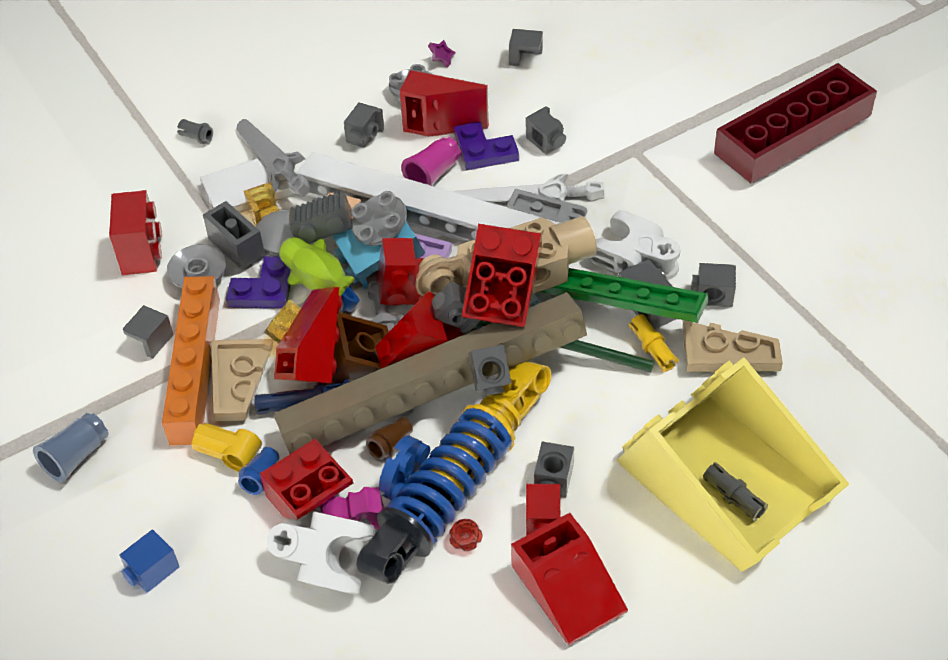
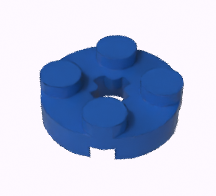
M410 435L403 437L394 448L400 451L395 459L388 457L382 469L379 491L383 492L384 494L381 496L388 500L398 497L399 490L405 484H408L411 475L419 471L421 463L430 454L431 448L429 445Z

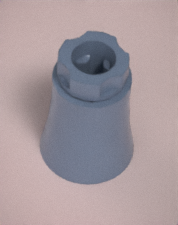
M86 413L51 438L34 446L33 454L38 464L50 477L58 482H64L74 469L101 445V442L108 437L109 432L97 415Z

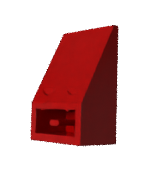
M410 70L399 90L403 132L427 137L454 133V126L481 122L483 129H488V85Z
M478 223L462 311L463 318L525 328L542 247L541 233Z
M328 287L311 291L276 348L275 380L332 383V377H334L337 367L334 358V347L339 340V328L336 324L337 314L342 307V298L339 295L340 287Z
M570 512L511 544L512 568L568 646L628 612L626 604L591 539Z

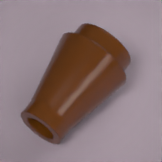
M401 417L393 423L372 431L366 440V447L369 453L380 461L388 457L391 458L397 451L394 448L403 437L413 432L412 424L406 418Z

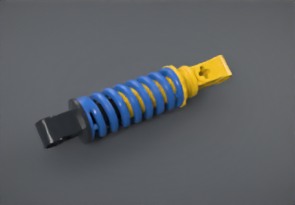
M529 361L513 366L509 370L511 384L503 386V393L485 396L480 404H469L464 408L463 414L458 419L459 422H456L450 428L449 434H446L440 440L439 446L435 447L430 452L429 458L421 463L419 471L411 475L408 484H405L399 490L398 497L393 498L377 514L380 529L362 547L357 557L356 565L360 573L387 584H392L400 577L402 571L414 556L427 557L432 552L434 544L438 541L435 537L443 535L445 524L455 520V511H460L465 507V498L472 497L476 492V486L481 485L485 481L486 473L494 470L495 460L502 459L514 447V440L516 439L514 431L521 425L523 417L529 413L531 407L550 385L551 370L548 366Z

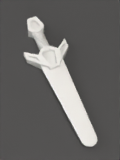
M568 173L557 174L543 184L455 190L452 192L486 202H509L514 189L565 201L567 196L575 197L576 195L578 197L579 195L581 197L582 195L583 197L585 195L588 200L592 201L604 198V182L589 180L584 187L583 185L582 187L580 185L579 187L564 186V182L568 178Z

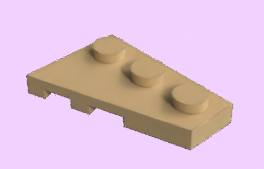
M682 320L687 372L716 371L729 360L734 365L743 357L755 371H781L783 361L779 339L744 330L735 333L723 330L721 325L710 323L709 326Z
M273 339L211 340L214 421H239L247 419L273 348Z

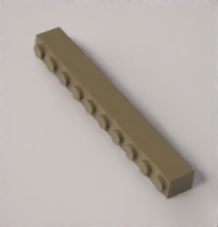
M566 292L530 307L525 328L491 323L274 413V417L289 454L293 453L313 439H316L322 446H325L473 384L474 381L468 353L472 350L504 345L509 369L587 336L582 311ZM485 363L482 367V374L485 378L498 373V368L493 363Z

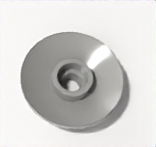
M203 244L191 245L179 250L171 257L167 265L170 281L179 288L183 287L184 277L214 276L215 282H217L226 270V260L223 253L213 246Z

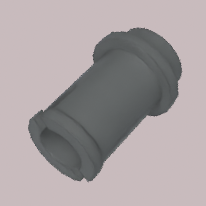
M181 119L178 123L177 128L184 130L177 131L180 136L196 139L200 144L208 143L212 140L213 128L208 123L199 124L187 119Z

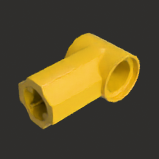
M204 423L199 424L195 429L191 444L193 450L219 458L227 467L239 472L256 456L262 446V441L256 434L247 429H238L235 433Z

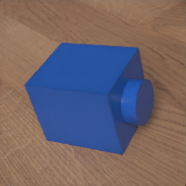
M153 529L119 554L124 566L121 570L124 578L133 587L138 584L146 593L150 592L180 568L173 548Z

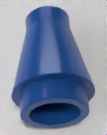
M264 447L256 457L239 471L238 483L240 487L252 495H258L263 492L264 488L259 473L277 463L280 458L279 453L271 447Z

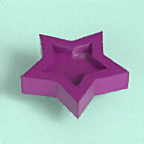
M445 40L439 44L432 42L428 44V48L433 54L432 61L441 62L446 67H449L451 57L456 52L448 48Z

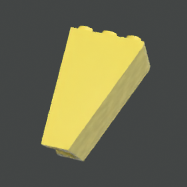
M744 357L734 365L729 360L714 372L715 374L690 394L693 398L691 402L686 404L682 400L668 411L669 415L664 419L658 414L643 426L644 428L622 446L625 452L617 459V462L741 572L757 564L780 544L779 540L812 512L831 501L849 485L848 481ZM717 462L737 480L742 479L747 484L746 487L753 494L768 504L767 510L760 518H757V521L751 520L733 503L728 504L723 499L724 495L703 479L704 472L711 464L713 465Z

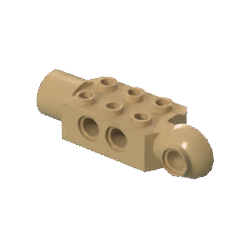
M583 216L559 224H554L541 217L511 227V229L541 233L542 247L532 294L568 282L569 265L593 257L597 253L593 230L587 219ZM475 240L460 244L457 255L454 257L443 258L435 254L423 259L419 265V272L416 278L418 294L424 296L428 291L433 293L435 297L450 281L467 288Z

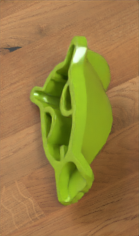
M290 237L282 243L279 249L281 260L291 270L287 280L290 285L302 283L310 290L340 287L339 295L341 296L345 289L355 281L353 276H345L344 270L337 258L326 251V243L323 239H319L313 245H310L302 239Z

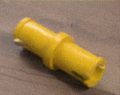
M639 314L632 318V322L628 326L642 342V349L652 355L663 372L672 370L676 366L675 363L679 362V359L666 345L665 337L662 333L656 332L644 314Z

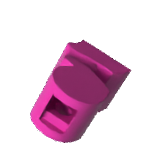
M363 487L359 492H348L346 498L332 497L321 504L320 508L321 513L358 522L361 519H367L375 527L374 529L379 530L377 514L384 508L379 487Z

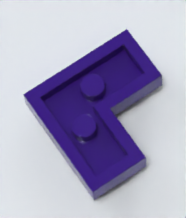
M481 122L454 126V134L466 170L519 161V151L513 135L486 140Z
M264 256L260 278H230L226 298L228 308H287L291 286L287 282L291 273L290 268L284 264L280 257Z

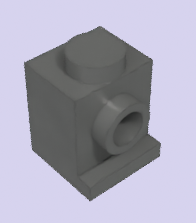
M358 102L343 122L346 142L365 148L370 140L376 137L378 131H384L383 110Z
M545 106L525 117L526 138L543 153L548 154L562 147L566 142V135L563 134V124L560 120L550 115L549 107Z
M450 281L431 300L435 319L460 328V332L465 335L481 320L462 317L467 288Z

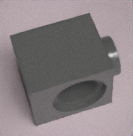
M699 263L698 275L692 274L691 290L708 293L707 306L733 307L736 290V265Z
M504 345L472 350L468 353L475 391L484 390L485 396L503 393V386L511 384ZM488 362L493 363L498 368V376L492 381L487 380L482 374V367Z
M542 441L534 471V484H560V497L566 498L574 466V446Z

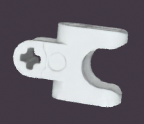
M619 210L610 219L612 233L622 240L596 239L597 253L595 256L590 257L593 264L617 274L650 259L657 268H660V265H662V271L666 279L669 280L674 278L679 272L677 259L680 256L681 249L676 241L664 237L663 230L657 223L627 211Z
M313 512L310 528L287 523H280L274 526L267 536V547L270 553L278 558L301 563L297 581L345 593L359 594L361 579L344 572L339 563V555L343 546L352 540L370 541L375 527L363 522Z

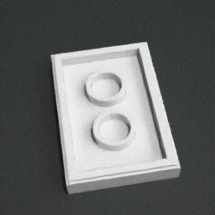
M260 158L200 176L201 184L212 208L227 201L238 212L296 194L289 188V182L286 179L281 180L277 191L274 192L268 186L269 170Z

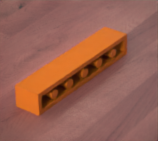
M214 276L184 277L162 425L169 445H192L195 429L199 424H204L212 365L211 340H215L220 304Z

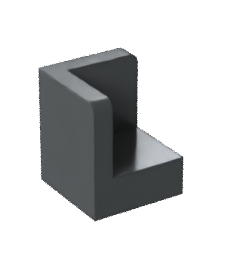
M512 29L509 41V65L519 66L522 53L542 54L543 31Z
M145 305L137 311L122 329L125 335L141 341L147 357L152 359L174 335L168 315Z

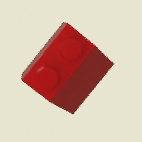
M427 291L375 346L381 369L448 342L442 321L435 319L431 301L434 298L433 293Z

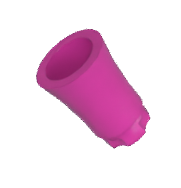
M442 137L417 154L404 159L401 164L404 178L433 186L436 180L460 158L461 151L458 143L451 137Z

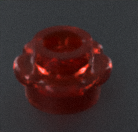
M471 519L456 521L449 532L451 536L449 538L450 544L455 549H462L463 551L474 550L477 547V543H480L483 538L482 531L477 523ZM468 535L469 537L465 539L462 536Z

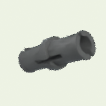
M717 462L713 465L711 464L704 472L703 479L724 495L723 499L728 504L733 503L751 520L757 521V518H760L767 510V503L753 494L746 487L747 484L742 479L737 480Z

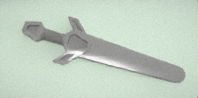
M242 119L239 121L236 127L237 131L269 170L268 186L276 192L281 180L286 179L289 182V188L294 193L305 197L311 190L309 182L301 174L297 175L294 169L296 164L304 161L306 158L298 151L284 153L249 120Z

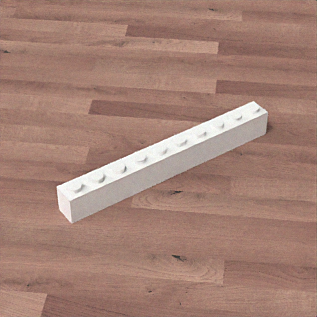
M315 152L309 154L296 172L297 175L301 174L308 180L311 190L306 195L314 198L319 197L322 199L323 196L327 197L329 192L339 193L342 190L346 196L361 199V203H364L384 191H391L404 203L407 211L406 222L409 226L463 242L476 239L478 223L511 228L541 218L533 214L524 213ZM549 220V221H551V222L554 223V224H559V223H560V222H556V221Z

